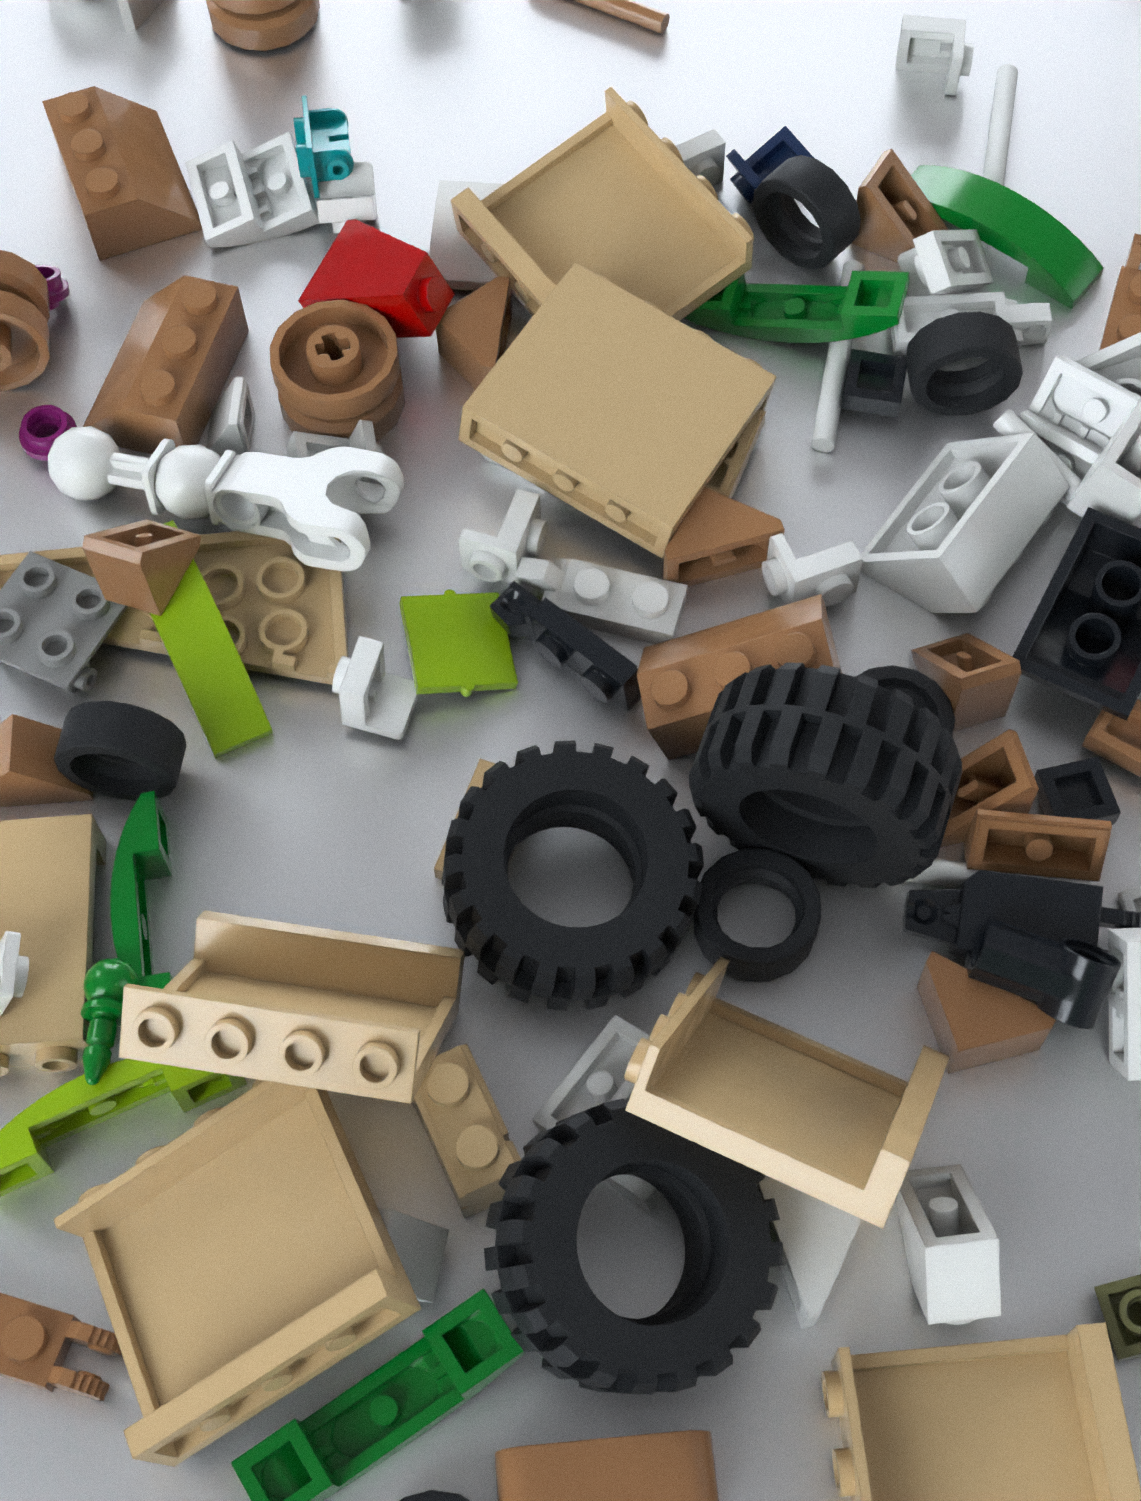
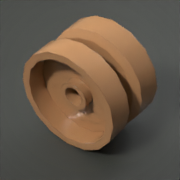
M206 0L213 30L226 43L244 50L268 51L292 44L304 37L317 22L320 8L319 0Z
M0 250V391H9L30 384L45 371L50 359V334L47 324L50 318L46 278L34 264L13 252Z
M347 300L316 302L294 312L278 327L270 344V365L274 383L278 389V400L282 416L292 433L293 431L350 438L358 421L361 419L373 422L377 442L397 425L405 406L404 386L399 363L396 333L383 315L365 304Z

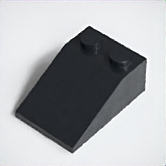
M1088 507L1012 657L1020 661L1022 675L1126 721L1141 694V528Z

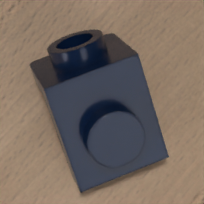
M786 125L748 159L744 160L735 149L726 155L737 172L730 178V181L749 204L753 202L754 191L762 180L785 160L799 155L814 157Z

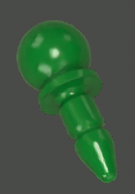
M107 958L98 961L88 970L84 978L83 990L87 1002L82 1005L81 1016L90 1023L86 1037V1044L88 1046L84 1048L82 1060L85 1080L89 1085L99 1083L111 1062L112 1052L110 1049L114 1047L117 1027H121L124 986L127 983L139 985V978L135 969L126 961L117 958Z

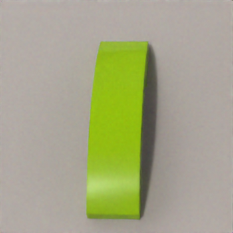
M174 520L164 523L165 525L178 528ZM193 558L162 615L149 614L183 685L214 757L218 758L273 734V731L229 631Z
M123 1059L110 1063L101 1080L96 1085L87 1084L85 1074L38 1099L0 1130V1197L54 1173L55 1171L46 1148L170 1091L183 1112L186 1113L248 1083L245 1077L132 1059Z

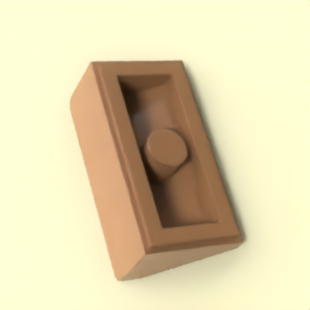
M976 809L965 835L963 846L966 866L969 870H987L1099 882L1112 824L1111 821Z

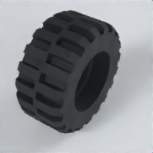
M785 663L779 669H775L769 664L756 667L749 673H743L725 685L724 690L718 694L689 773V788L699 815L706 817L708 826L717 835L728 837L730 845L738 850L743 848H769L785 854L797 861L810 873L811 877L826 880L827 884L845 887L847 883L858 884L860 888H877L881 883H886L891 887L903 884L909 878L914 879L929 868L938 857L962 776V761L953 737L947 728H941L938 717L927 708L919 709L913 705L912 697L900 690H887L878 685V680L859 674L858 678L841 673V668L821 665L819 669L806 668L804 663Z
M574 740L555 741L551 754L541 755L540 749L536 745L517 751L515 766L509 768L505 762L499 761L484 772L482 787L471 786L460 801L458 818L451 820L446 838L442 885L444 886L443 907L446 921L454 924V941L458 948L464 951L465 957L474 955L479 961L477 973L491 985L496 983L499 978L511 985L509 996L524 1003H528L530 995L533 994L548 998L547 1009L567 1011L570 1001L583 1000L584 1006L588 1010L606 1006L610 996L619 993L625 999L640 990L646 978L650 975L657 976L668 964L675 949L682 941L699 904L703 885L698 881V877L704 867L703 851L701 845L691 843L697 827L689 809L683 808L676 812L673 804L678 792L665 778L660 779L656 784L651 782L646 777L649 765L633 755L627 764L611 758L614 747L594 743L592 753L576 751V742ZM571 827L596 834L610 843L627 864L633 880L631 898L620 915L599 925L567 927L551 923L530 911L519 900L510 886L508 863L514 848L527 837L550 828Z
M623 1098L602 1103L556 1122V1126L537 1134L523 1147L525 1156L520 1161L509 1164L498 1183L505 1190L502 1201L492 1203L489 1207L485 1226L496 1229L495 1246L484 1248L485 1270L497 1269L501 1289L491 1293L499 1315L511 1314L518 1325L512 1331L511 1336L524 1352H538L543 1357L541 1367L559 1379H574L579 1381V1387L597 1392L653 1395L654 1392H677L696 1386L699 1376H716L733 1364V1355L730 1350L732 1348H749L761 1331L760 1323L752 1317L757 1310H771L778 1291L777 1285L767 1280L769 1268L782 1265L783 1242H771L769 1222L780 1220L775 1199L763 1200L756 1184L764 1180V1174L625 1111L627 1102ZM628 1174L639 1177L661 1192L674 1209L684 1236V1267L675 1292L660 1311L640 1319L618 1316L596 1297L583 1275L577 1253L578 1222L587 1198L596 1185L617 1175Z

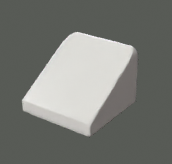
M235 377L211 414L206 448L218 453L220 457H222L226 450L235 451L236 455L250 452L255 410L248 383L244 377Z

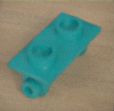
M307 95L301 96L303 117L293 118L298 166L301 178L311 177L314 198H320L318 182L342 180L353 171L354 161L350 149L348 118L338 108L309 110Z

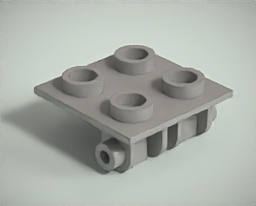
M29 551L0 590V662L59 686L71 693H76L79 690L88 692L94 686L97 679V670L90 667L89 661L128 606L105 600L96 578Z

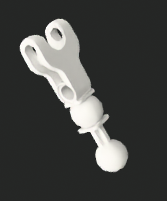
M87 426L72 427L55 438L48 454L50 478L61 493L78 501L100 500L117 486L145 490L151 514L160 516L167 509L168 512L185 520L207 519L210 517L212 524L215 525L223 523L227 527L240 532L284 540L291 545L294 555L305 565L337 571H353L359 568L371 548L366 524L359 514L387 513L395 506L405 488L403 473L394 459L379 452L345 446L327 449L305 458H292L259 452H245L241 455H236L235 451L226 450L222 457H220L218 453L200 444L175 447L172 439L164 438L151 457L146 458L123 454L111 435L95 427ZM369 477L382 483L383 486L359 481L358 479ZM335 538H339V539H340L341 541H343L345 544L340 543V542H339L338 540H336Z

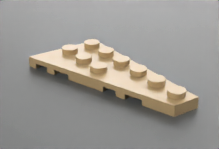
M240 531L202 534L200 547L194 556V560L222 616L245 669L332 685L340 658L342 656L349 657L343 571L305 565L294 555L291 545L284 540ZM82 547L34 552L95 578ZM29 552L0 555V590ZM128 607L103 641V644L168 655L150 614L132 607Z

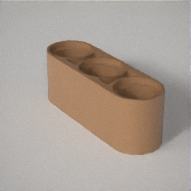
M686 1430L512 1447L495 1452L498 1501H719L712 1434L710 1431Z

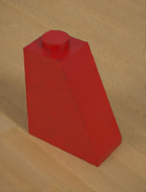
M351 219L345 222L298 301L303 308L316 302L347 300L365 304L386 318L396 333V338L431 337L455 294L426 251L361 221Z

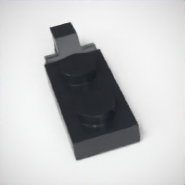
M513 581L491 603L490 610L493 618L511 637L527 635L531 642H534L536 650L550 664L557 668H561L566 664L581 676L580 681L582 685L599 701L608 703L612 699L628 712L641 698L637 679V665L546 597L543 601H540Z

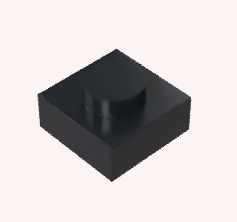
M851 349L841 409L898 417L907 371L905 357Z
M1098 756L1040 769L1035 773L1034 777L1039 788L1037 796L1045 815L1111 821L1112 825L1118 820L1121 811Z

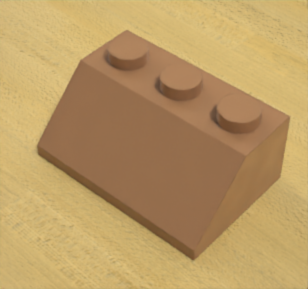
M95 86L42 101L99 261L202 230L197 209L156 110Z
M184 275L144 300L83 427L92 426L111 435L118 447L147 454H153L164 438L172 439L175 447L199 444L212 411L217 404L249 332L238 286Z
M816 595L643 649L637 671V679L647 730L668 760L698 751L718 694L724 690L725 685L743 673H749L756 667L769 664L775 669H779L785 663H804L806 668L819 669L821 665L841 668L822 595Z

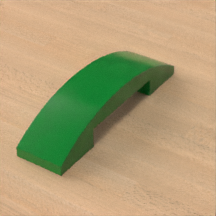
M919 165L911 174L942 220L944 219L962 230L977 229L981 241L1029 267L1025 279L1026 284L1070 309L1079 302L1102 275L1104 267L1079 238L1051 214L1017 192L980 175L951 167Z
M852 271L848 286L746 283L743 274L684 317V319L716 331L764 341L822 343L849 340L878 333L899 324L910 283L909 272Z
M155 791L140 794L123 828L112 871L110 917L117 959L126 961L135 969L139 978V985L163 989L173 977L170 972L154 974L147 880L172 876L168 821Z
M483 1288L422 1330L424 1334L422 1339L306 1419L299 1421L294 1418L233 1460L231 1465L251 1501H323L430 1430L521 1358L525 1352L511 1336L510 1328L503 1317L499 1315L486 1290Z

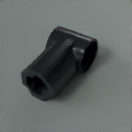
M988 917L973 945L967 972L969 978L1035 1001L1040 1010L1062 1023L1077 1028L1091 1029L1096 1024L1121 967V962L1110 952L1089 942L1067 937L1062 938L1061 943Z

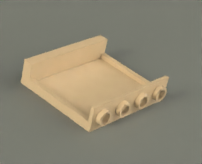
M612 87L605 90L606 112L487 197L480 201L468 187L450 200L457 231L497 277H510L511 293L532 316L574 262L593 273L604 275L616 286L643 301L655 304L664 313L678 321L752 268L754 235L746 220L738 213L731 215L718 201L717 193L711 183L702 175L695 176L684 165L682 156L674 143L666 137L660 139L648 126V121L640 107L631 100L625 102Z
M574 262L463 405L458 440L663 559L664 550L683 518L758 409L765 410L777 376L763 369L756 361L744 358L715 342L706 333L692 329L669 316L655 304L643 301L616 286L604 275L593 273Z
M92 814L0 821V940L6 931L21 933L19 955L29 957V971L23 996L21 998L13 997L0 1017V1076L6 1075L9 1072V1068L35 1066L37 1069L46 1072H67L77 1068V1063L83 1062L84 1048L88 1046L86 1044V1037L90 1022L82 1018L81 1009L82 1005L87 1002L83 990L84 978L92 967L96 865H106L107 841Z
M204 910L196 919L193 959L163 989L128 983L124 986L119 1058L411 1104L458 1015L465 954L464 951L456 948Z
M720 957L706 975L696 972L690 981L686 993L679 992L668 1015L661 1014L649 1039L647 1040L642 1037L638 1042L624 1075L625 1080L635 1084L625 1111L883 1229L913 1159L950 1056L924 1045L911 1077L907 1082L716 998L730 960Z
M256 1079L252 1089L226 1106L215 1108L202 1114L196 1119L191 1129L167 1145L158 1146L146 1151L136 1160L135 1166L109 1183L97 1185L85 1191L79 1197L77 1204L54 1218L57 1229L83 1238L143 1415L142 1419L123 1430L132 1459L175 1467L421 1310L414 1290L326 1090Z
M1106 1322L1076 1325L1065 1335L851 1355L850 1347H841L837 1349L831 1361L832 1370L822 1371L821 1382L826 1415L828 1418L839 1417L843 1448L833 1449L832 1453L834 1478L839 1497L850 1496L851 1501H1141V1487Z

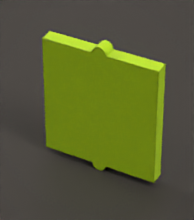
M448 589L444 592V595L401 596L399 605L416 694L460 692L464 697H469L473 691L516 689L518 680L508 634L493 618L490 610V605L499 597V592L456 594L454 590Z

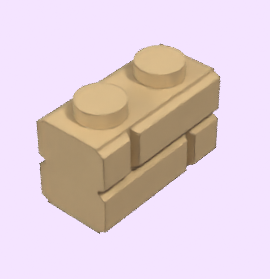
M459 1045L435 1057L412 1102L464 1218L488 1209L492 1203L502 1201L505 1190L498 1183L509 1164L520 1161L521 1158L513 1141L509 1139L508 1130L468 1045Z

